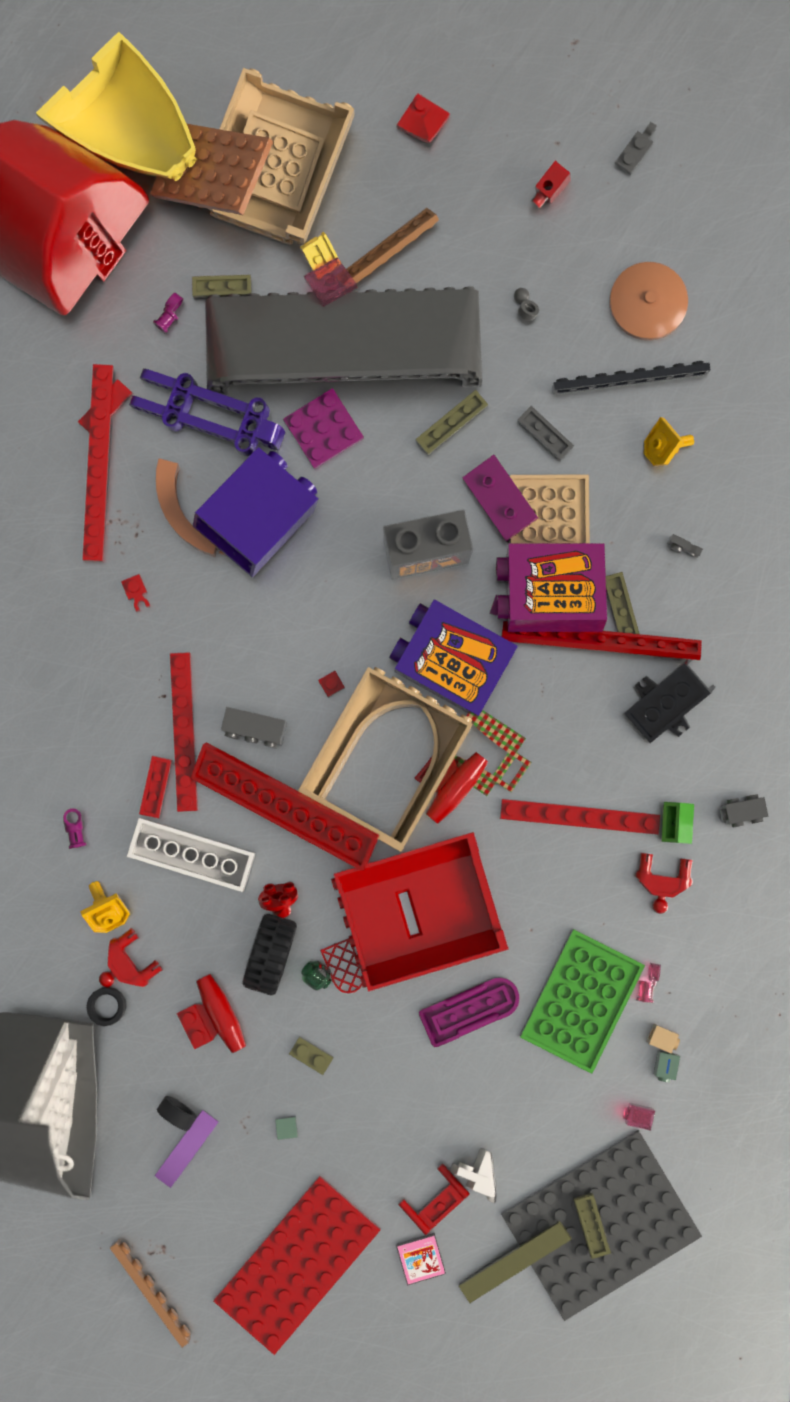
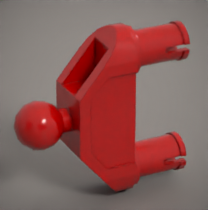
M641 853L639 871L637 870L635 877L651 895L658 896L653 902V910L658 914H663L668 909L665 897L673 898L692 885L693 880L690 878L693 860L680 858L679 875L673 878L652 875L653 854Z
M132 928L118 939L113 938L110 940L107 966L111 971L103 972L99 976V983L103 987L112 986L115 978L121 983L145 987L152 977L163 970L161 966L153 970L159 964L154 960L141 971L127 955L125 948L139 938L137 933L129 938L135 932Z

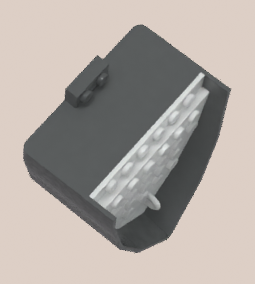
M1 1012L0 1181L69 1198L89 1200L97 1138V1077L93 1023Z

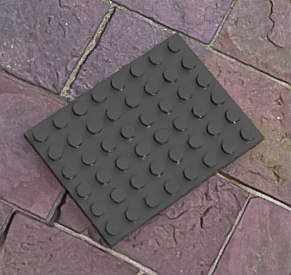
M639 1130L501 1213L519 1246L558 1221H561L570 1235V1241L531 1265L564 1321L702 1237ZM589 1193L594 1195L611 1254L594 1259L590 1257L573 1198Z

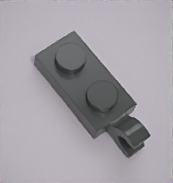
M650 122L643 134L637 131L615 161V165L631 175L652 146L653 141L650 137L655 132L657 125Z

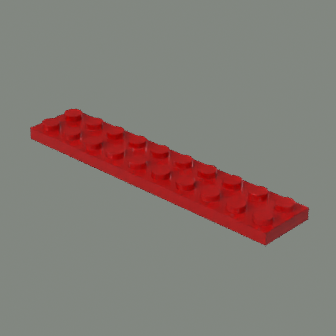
M207 742L202 745L191 779L361 871L365 870L380 836L379 834Z

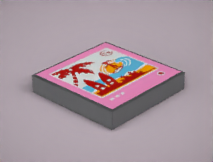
M435 1233L396 1244L407 1286L446 1274Z

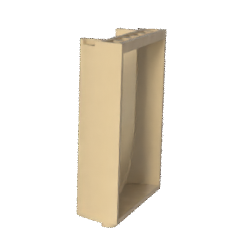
M368 667L298 791L379 834V840L402 852L473 724L471 723L472 719L463 714L460 717L457 716V713L454 712L455 710L449 706H439V703L434 698L428 695L424 698L416 688L412 686L406 688L401 680L393 676L391 679L384 676L385 672L377 667L374 670ZM398 708H422L430 721L433 731V756L424 778L391 836L325 800L361 735L374 720Z

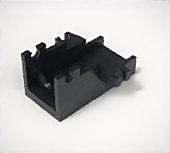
M691 659L685 660L658 684L645 676L642 680L646 682V687H642L640 682L635 685L641 699L624 714L649 743L653 742L667 729L678 737L681 736L683 732L679 731V726H684L686 731L690 728L684 715L709 696L715 689L714 684L708 688L688 664L692 661Z

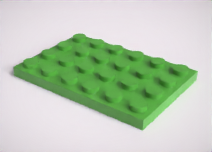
M572 929L520 1038L593 1074L645 965Z

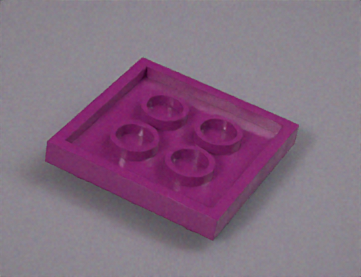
M333 388L283 418L286 426L314 469L364 439V436Z

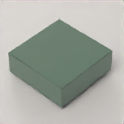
M296 1116L275 1119L277 1140L298 1137Z

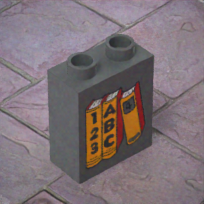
M464 510L383 526L384 546L392 580L469 564L473 548Z

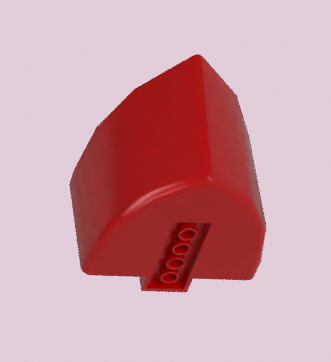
M18 120L0 123V276L56 313L67 315L93 279L97 277L104 282L125 254L126 249L120 242L148 205L149 198L139 184L49 126Z

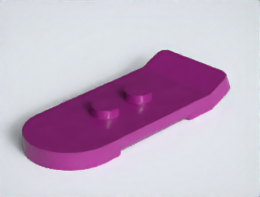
M495 977L423 1008L419 1011V1016L432 1046L439 1047L511 1015L518 1007L519 992L510 980Z

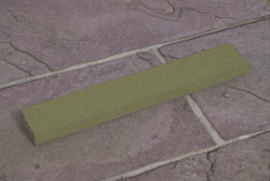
M558 1221L460 1283L459 1288L468 1302L471 1303L571 1240V1237L561 1221Z

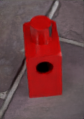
M555 160L536 184L535 190L537 194L531 202L538 208L545 201L551 204L571 181L570 172ZM546 187L552 188L551 190H545Z

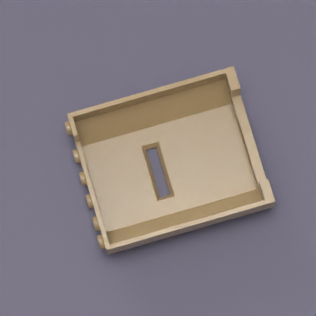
M243 68L220 126L221 130L243 133L250 110L324 138V142L299 214L252 195L243 215L209 209V214L217 219L285 244H292L293 241H297L299 245H303L306 243L353 121L354 108L345 102H335L333 107L328 103H318L315 99L308 96L304 98L295 91H285L276 84L264 83L262 74L255 69L250 68L248 70Z

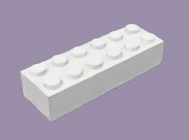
M139 818L127 857L244 892L256 853Z

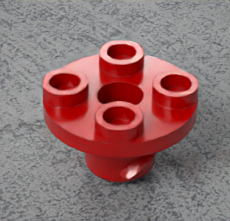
M292 882L276 885L267 884L263 887V891L258 897V902L262 909L272 911L273 915L285 918L290 915V906L298 899V892Z

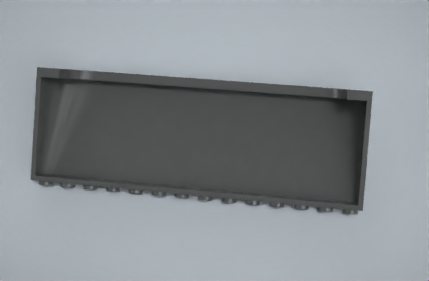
M472 286L463 287V289L445 287L443 290L425 288L424 291L408 288L404 291L386 289L385 292H377V290L371 289L362 293H357L356 290H348L346 293L327 291L326 294H318L315 291L307 292V294L289 292L287 295L268 293V296H260L257 293H251L248 296L230 294L229 297L210 295L209 298L205 299L207 389L223 395L228 394V387L244 384L455 378L462 380V387L482 386L479 291L475 290Z

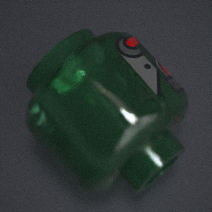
M320 961L308 962L301 971L302 981L315 991L322 988L326 989L331 983V970Z

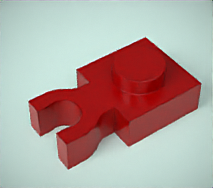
M140 574L121 581L128 600L134 599L136 612L140 611L138 606L140 602H145L146 607H150L149 601L143 596L148 592Z

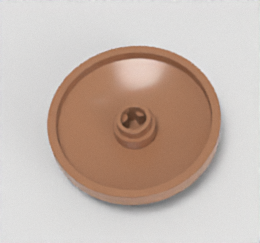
M642 262L630 266L616 279L610 293V311L616 324L626 334L640 340H657L668 336L681 324L688 308V294L684 282L674 270L660 263Z

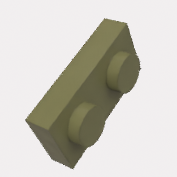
M300 1036L289 1055L324 1075L334 1058Z

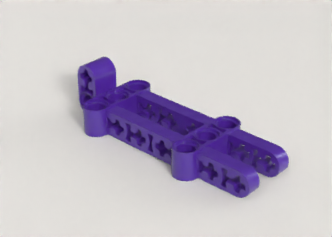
M144 368L142 370L141 380L172 391L166 406L138 396H132L129 406L162 418L163 423L169 430L177 432L183 426L218 437L234 443L236 449L243 456H250L256 450L258 442H261L263 446L269 449L279 451L286 432L279 424L267 420L270 410L262 398L256 397L249 403L199 387L194 378L188 373H182L175 379ZM186 381H191L190 386L183 388ZM184 399L182 405L176 406L178 400ZM197 399L243 415L239 430L237 431L188 414L193 400ZM263 405L262 411L255 412L257 406ZM177 417L174 424H169L171 418ZM255 423L256 428L252 431H249V425ZM244 442H249V446L246 449H241V445Z

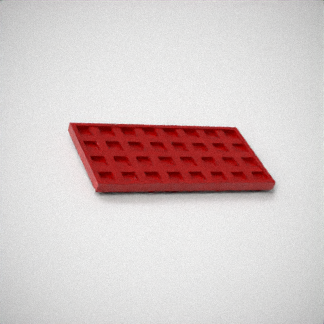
M319 1176L215 1297L213 1302L275 1355L375 1238L381 1228L323 1177Z

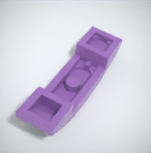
M202 1110L191 1128L185 1133L155 1174V1177L171 1188L219 1121Z

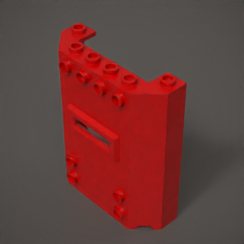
M474 832L368 863L364 871L354 867L334 873L335 878L331 879L334 890L338 889L341 896L337 897L340 909H345L346 916L343 917L346 928L350 927L352 933L349 936L351 947H356L358 955H354L357 967L361 966L363 970V976H360L362 987H367L368 992L509 950L481 862ZM408 893L419 933L410 935L398 894Z

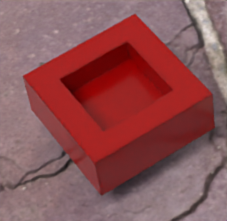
M336 671L318 680L328 698L345 688Z

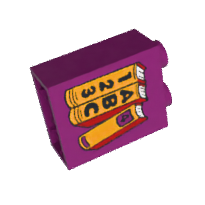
M605 543L508 544L506 557L496 558V580L507 581V595H497V619H507L508 632H603L607 622Z

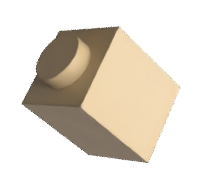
M653 1024L647 1043L672 1054V1051L678 1048L680 1039H678L679 1034Z

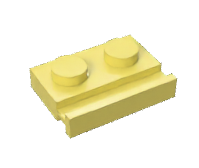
M324 232L300 246L318 281L335 271V268L338 266H342L331 242Z

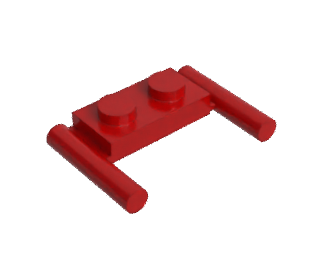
M443 1163L437 1170L446 1178L450 1185L448 1184L418 1214L404 1199L398 1204L425 1235L470 1195Z

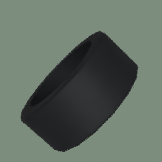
M102 987L93 992L88 998L86 1004L87 1014L97 1025H113L125 1013V998L116 988ZM101 995H111L118 1002V1010L111 1018H102L95 1011V1002Z
M165 1096L157 1108V1112L161 1117L184 1131H188L197 1119L196 1114L189 1107L169 1096Z

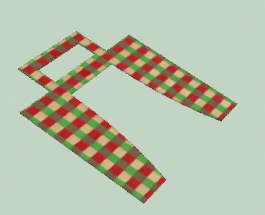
M484 710L481 711L479 716L469 711L466 716L472 719V723L491 741L508 752L495 773L492 775L484 770L473 788L488 796L497 783L512 792L532 763L517 753L526 738ZM458 756L454 758L458 767L466 761ZM516 758L524 764L511 783L507 784L501 778Z

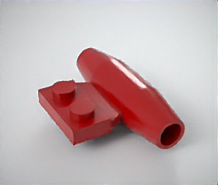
M477 752L459 767L453 759L435 791L437 795L426 815L439 824L457 808L475 786L488 761ZM432 757L415 776L414 779L419 783L424 778Z
M208 974L197 980L196 983L203 1004H194L176 1013L194 1050L214 1040L217 1034L231 1053L246 1047L239 1021L225 993L212 975Z

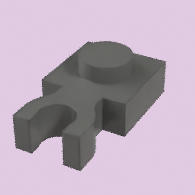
M672 534L667 543L671 546L672 550L681 553V551L687 552L696 558L700 556L703 548L693 545L691 542L675 534Z

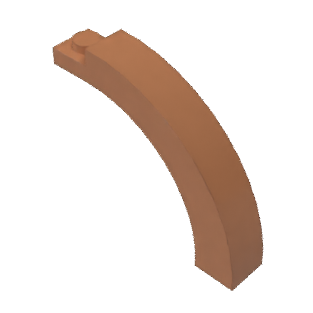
M159 458L156 468V491L166 519L174 531L187 544L206 555L215 557L219 549L193 527L180 508L177 497V477L180 468L178 463ZM219 550V554L226 556L221 550Z

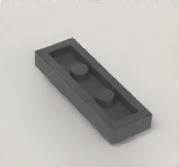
M532 406L517 420L559 461L574 447L566 437Z

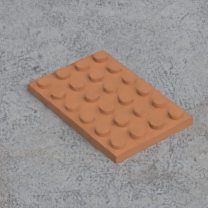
M187 124L196 149L194 156L197 160L195 164L190 168L187 167L178 181L157 176L150 194L154 198L243 215L273 141L262 136Z

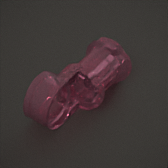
M650 963L647 981L639 980L640 991L636 1001L654 1003L653 992L654 987L659 981L660 964Z

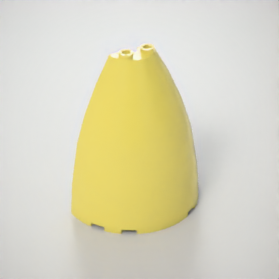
M118 32L91 58L94 69L71 92L63 86L36 112V115L53 130L104 161L139 173L178 181L186 168L192 167L197 160L194 156L196 149L186 121L163 79L143 55Z

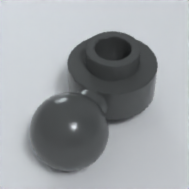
M518 288L514 293V299L521 304L518 308L519 315L525 320H534L539 313V307L535 302L528 300L529 292L527 289Z

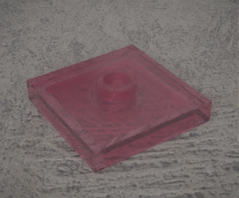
M338 257L304 276L306 283L323 307L357 288L356 282Z

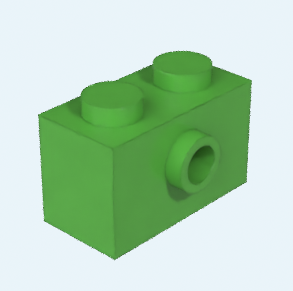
M664 802L662 842L692 844L694 804Z

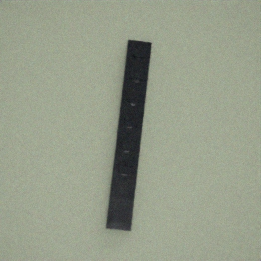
M695 361L692 362V365L685 366L684 363H678L669 368L656 366L653 367V370L638 368L630 373L622 370L615 372L614 375L599 373L591 378L583 375L576 377L575 380L560 378L553 383L552 391L553 394L708 375L711 370L710 362Z

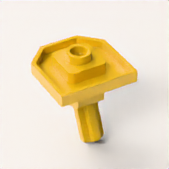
M660 417L644 440V455L653 466L668 465L674 455L678 453L679 448L694 444L693 435L680 437L667 420Z
M92 882L88 887L94 899L93 905L80 912L93 932L108 933L125 924L130 913L117 893L107 897L100 882Z

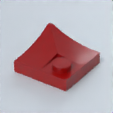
M417 93L397 123V128L416 139L430 144L450 117V113Z

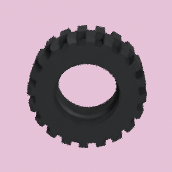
M270 913L264 914L245 969L242 982L245 988L270 996L276 994L297 928V924L294 921Z

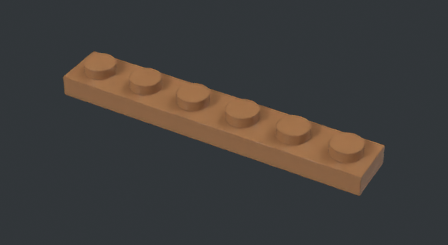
M428 208L424 209L336 276L335 279L338 284L345 290L354 287L360 280L370 275L380 265L386 263L390 257L400 252L411 241L416 240L419 235L433 227L439 221L437 215Z
M118 1239L111 1245V1251L183 1348L189 1343L191 1338L189 1336L191 1335L189 1329L184 1324L181 1325L177 1320L179 1317L176 1311L167 1306L165 1303L166 1298L162 1292L156 1291L154 1281L149 1275L143 1273L141 1263L130 1255L129 1252L131 1251L128 1245Z

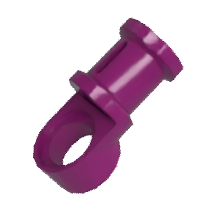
M176 292L173 293L165 303L162 315L153 321V324L166 334L169 326L179 319L174 312L182 304L183 298Z
M68 809L63 815L65 832L68 833L70 842L68 847L72 849L86 846L82 835L83 824L81 814L77 809ZM69 812H75L78 815L76 823H69L66 816Z

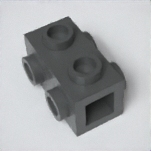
M758 794L746 796L747 800L739 802V798L727 800V804L722 805L723 809H720L722 821H725L726 824H732V828L744 826V821L751 820L752 824L764 822L763 818L769 817L765 797L759 798Z

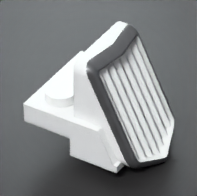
M480 1148L473 1167L459 1162L458 1165L452 1164L450 1170L452 1173L468 1179L466 1187L486 1195L489 1202L496 1203L497 1195L493 1156L489 1151Z

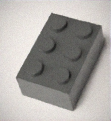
M226 707L221 731L229 738L238 739L239 736L245 737L244 740L257 744L259 740L263 741L265 746L277 748V745L282 746L287 722L273 717Z

